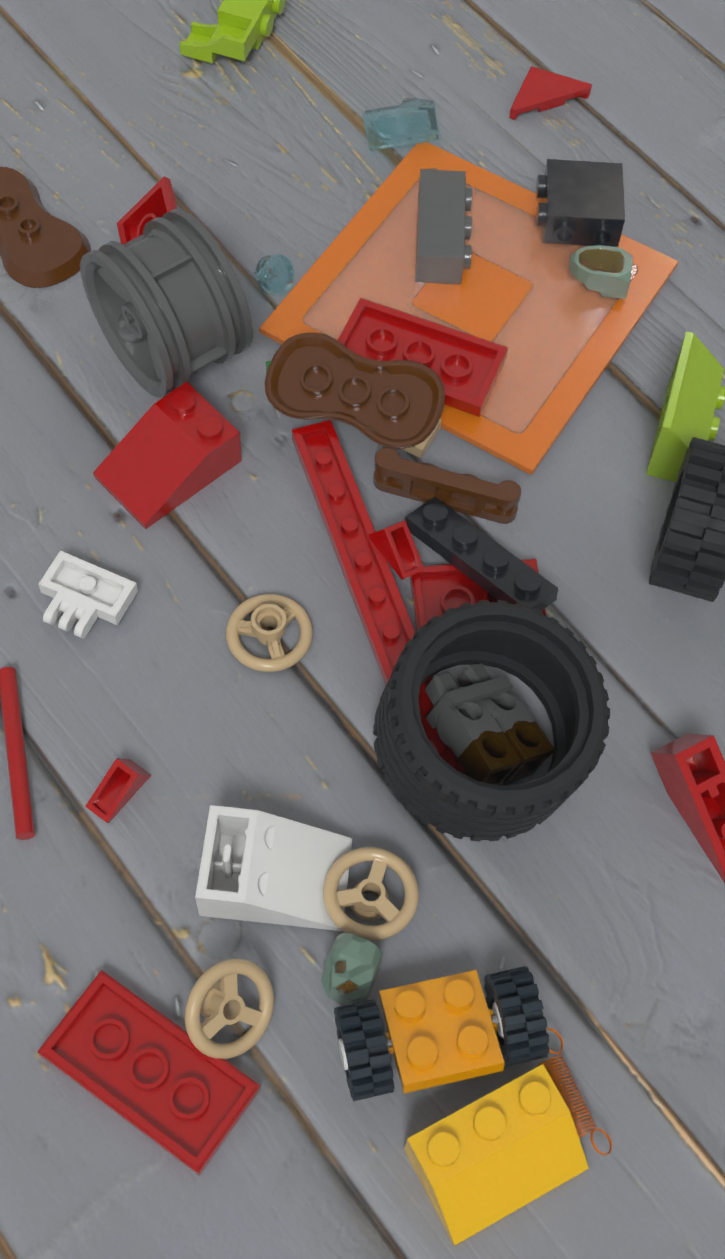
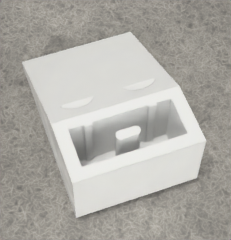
M210 805L195 895L198 914L205 917L342 931L335 925L327 913L323 900V884L334 862L345 853L351 851L353 838L259 810ZM349 869L342 875L337 891L347 890Z

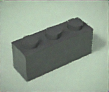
M420 169L415 282L461 284L463 269H470L472 245H465V240L471 239L472 216H465V211H471L472 188H466V171Z

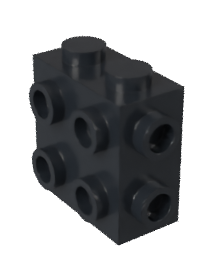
M547 159L544 175H538L536 182V198H542V203H538L536 226L542 227L543 243L618 247L625 223L622 163Z

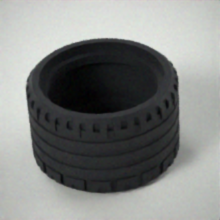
M488 600L478 601L477 604L468 602L461 604L460 607H452L445 610L441 617L436 615L431 618L427 624L421 626L415 632L413 639H409L376 709L373 735L377 736L374 742V750L378 758L379 769L384 770L385 773L383 779L394 792V797L398 801L402 800L406 805L405 809L411 815L414 814L420 818L419 821L426 826L429 823L436 827V831L442 834L448 833L458 839L470 837L471 841L478 842L481 840H489V842L498 841L502 836H505L507 839L516 837L518 834L532 830L536 824L540 825L550 817L589 777L588 774L595 769L606 746L603 741L609 734L608 720L610 718V708L607 707V701L609 700L608 692L603 686L604 678L602 673L598 672L596 668L597 663L593 656H589L586 651L587 647L582 641H578L573 636L574 633L558 624V620L543 615L542 611L535 608L533 610L525 608V605L519 603L514 605L501 600L491 603ZM482 663L485 666L499 668L517 677L535 693L544 705L552 725L555 751L553 752L552 762L547 774L539 779L520 785L499 786L477 781L458 772L441 758L428 740L420 719L418 700L420 686L441 670L458 665Z

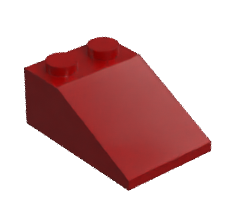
M186 381L150 407L96 468L93 475L147 529L242 461L240 432Z

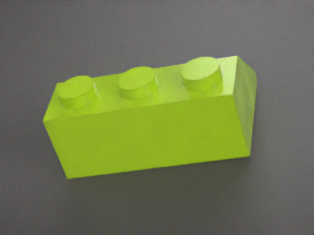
M686 331L668 383L646 475L672 482L677 481L685 453L693 437L707 441L715 440L720 417L714 416L715 409H722L725 400V386L721 385L724 368L692 332Z

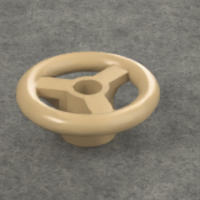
M262 594L245 600L232 612L226 626V641L233 656L244 666L261 672H277L292 667L306 655L313 638L312 623L304 608L296 601L277 594ZM253 611L250 621L243 620ZM296 619L300 628V637L294 649L285 655L280 640L286 631L287 625ZM269 626L275 628L271 631L264 630L265 627ZM239 634L256 637L260 643L267 645L271 659H263L250 654L242 646Z
M362 847L345 853L330 867L323 884V900L331 920L343 932L355 934L369 941H375L394 936L409 924L417 910L419 889L413 871L401 857L386 849ZM373 861L367 879L358 883L353 889L337 891L339 881L347 869L361 862ZM387 866L397 873L404 886L405 896L400 911L389 901L387 890L382 884ZM373 891L377 894L378 899L368 901L362 896V893ZM350 906L353 914L363 921H375L383 917L387 923L376 926L363 925L349 918L342 908Z
M228 959L213 965L200 976L187 999L185 1026L191 1042L201 1053L216 1059L234 1058L251 1049L261 1039L269 1026L274 1008L273 988L266 973L251 961ZM237 974L247 976L256 985L259 994L258 1010L245 1006L244 1000L238 996ZM200 1015L205 1018L203 1023L200 1022ZM241 1021L252 1025L242 1037L233 1042L216 1043L210 1040L226 1024L232 1025Z

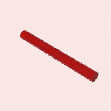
M3 667L0 669V697L15 834L17 839L26 840L33 838L35 831L17 675L15 668Z

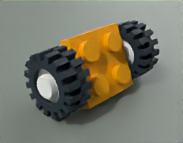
M523 966L486 974L484 990L487 997L484 996L477 970L379 991V1000L387 1028L386 1033H384L383 1021L380 1018V1011L374 999L334 1008L340 1056L353 1101L394 1092V1076L390 1064L391 1054L394 1055L403 1094L501 1072L504 1070V1063L506 1066L548 1057L549 1035L546 1031V1027H548L547 1020L543 1016L542 1000H539V990L537 984H534V977L529 972V968Z

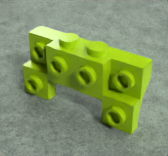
M223 0L217 10L218 24L191 23V33L186 41H181L179 44L180 55L212 64L218 54L245 61L251 49L258 50L265 36H270L277 14H282L286 0Z

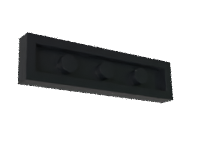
M434 497L405 516V521L411 534L497 600L507 601L508 604L514 605L515 603L523 604L525 608L532 610L535 608L539 611L544 610L557 600L558 588L438 498Z

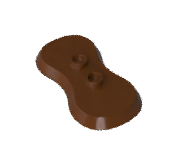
M0 167V256L8 275L16 282L31 288L49 287L75 275L80 271L82 256L91 251L86 236L71 224L52 216L44 208L37 188L31 180L12 168Z
M302 333L288 338L274 354L265 379V394L273 407L282 414L303 420H338L354 426L379 445L393 449L410 448L424 442L439 422L445 400L444 385L440 377L427 366L407 360L376 361L355 354L336 339L321 333Z

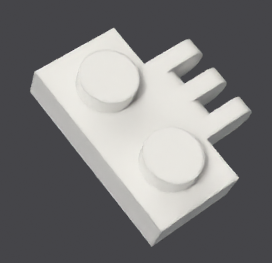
M61 550L38 584L41 593L53 598L43 615V622L54 625L63 612L58 628L69 632L77 619H79L74 629V635L82 639L87 636L97 618L118 625L138 592L136 582Z

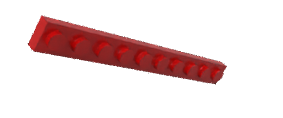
M331 420L292 429L293 444L386 685L409 639H413L415 630L388 562L368 535L375 532ZM432 676L420 686L418 698L420 719L428 740L441 758L458 772L465 775L466 772L451 747L443 743L437 728L432 729L426 719L434 708L425 692L426 686L433 679Z

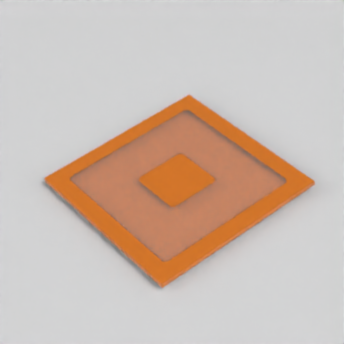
M420 139L259 327V333L280 344H283L288 338L302 333H321L338 340L361 297L508 347L507 358L480 417L444 405L440 416L442 420L441 428L532 475L676 269L679 261L621 234L618 248L625 250L633 256L631 280L626 299L602 297L600 292L588 290L580 280L572 277L569 270L571 255L583 247L593 245L543 243L542 227L536 226L538 203H542V198H536V193ZM420 169L466 171V188H472L471 211H465V216H472L471 239L465 240V245H472L470 269H463L461 284L415 282Z

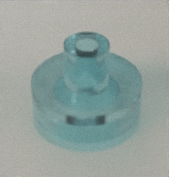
M284 255L264 256L257 263L254 279L264 293L269 295L284 294L293 285V266Z

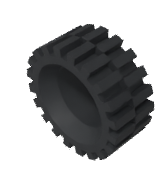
M696 437L691 439L684 461L680 467L659 535L649 576L650 585L714 602L719 595L720 588H722L725 582V445Z

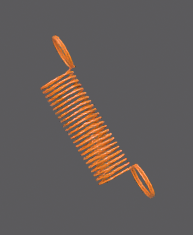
M546 1028V1030L553 1031L559 1037L561 1049L558 1052L549 1049L550 1053L559 1055L545 1060L538 1066L542 1064L545 1066L562 1098H564L563 1100L568 1104L567 1107H570L569 1110H572L570 1112L572 1117H574L575 1127H578L576 1130L580 1134L578 1135L579 1138L591 1132L590 1140L594 1149L601 1155H608L612 1151L611 1138L604 1130L596 1128L597 1125L593 1122L594 1119H591L592 1116L588 1112L587 1106H585L586 1103H583L584 1099H582L583 1097L579 1093L580 1090H577V1084L573 1080L574 1078L571 1077L572 1074L568 1071L569 1068H567L566 1062L561 1055V1051L564 1048L563 1039L555 1029ZM589 1128H593L585 1133H582ZM598 1130L607 1137L610 1144L608 1153H603L596 1147L593 1140L594 1131Z

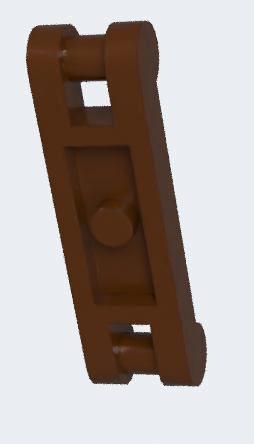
M391 448L380 449L375 454L373 483L380 491L427 503L436 497L454 511L501 524L511 523L516 518L521 488L512 480H505L499 484L478 479L471 474H458L440 469L433 464H421L402 459Z

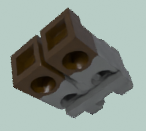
M480 663L463 670L457 678L462 688L458 687L449 672L433 677L425 688V692L434 705L426 719L432 729L437 728L443 743L451 747L466 772V776L480 782L500 786L502 782L506 784L533 775L555 751L520 698L510 691L513 685L507 676L492 679L483 664Z

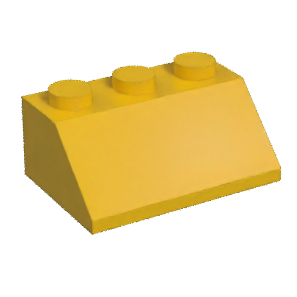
M543 1064L407 1138L404 1146V1151L453 1246L458 1245L589 1169L571 1112Z

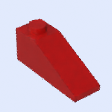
M686 734L650 752L668 796L725 882V761L714 735Z

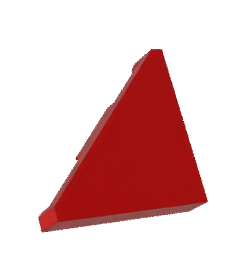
M531 66L510 109L509 118L516 120L519 114L538 109V112L555 108L564 105L565 100L575 97L587 99L591 94L593 84Z

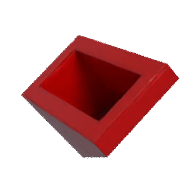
M405 520L368 534L401 580L425 570Z
M116 758L85 807L106 823H110L151 777V774L130 759Z

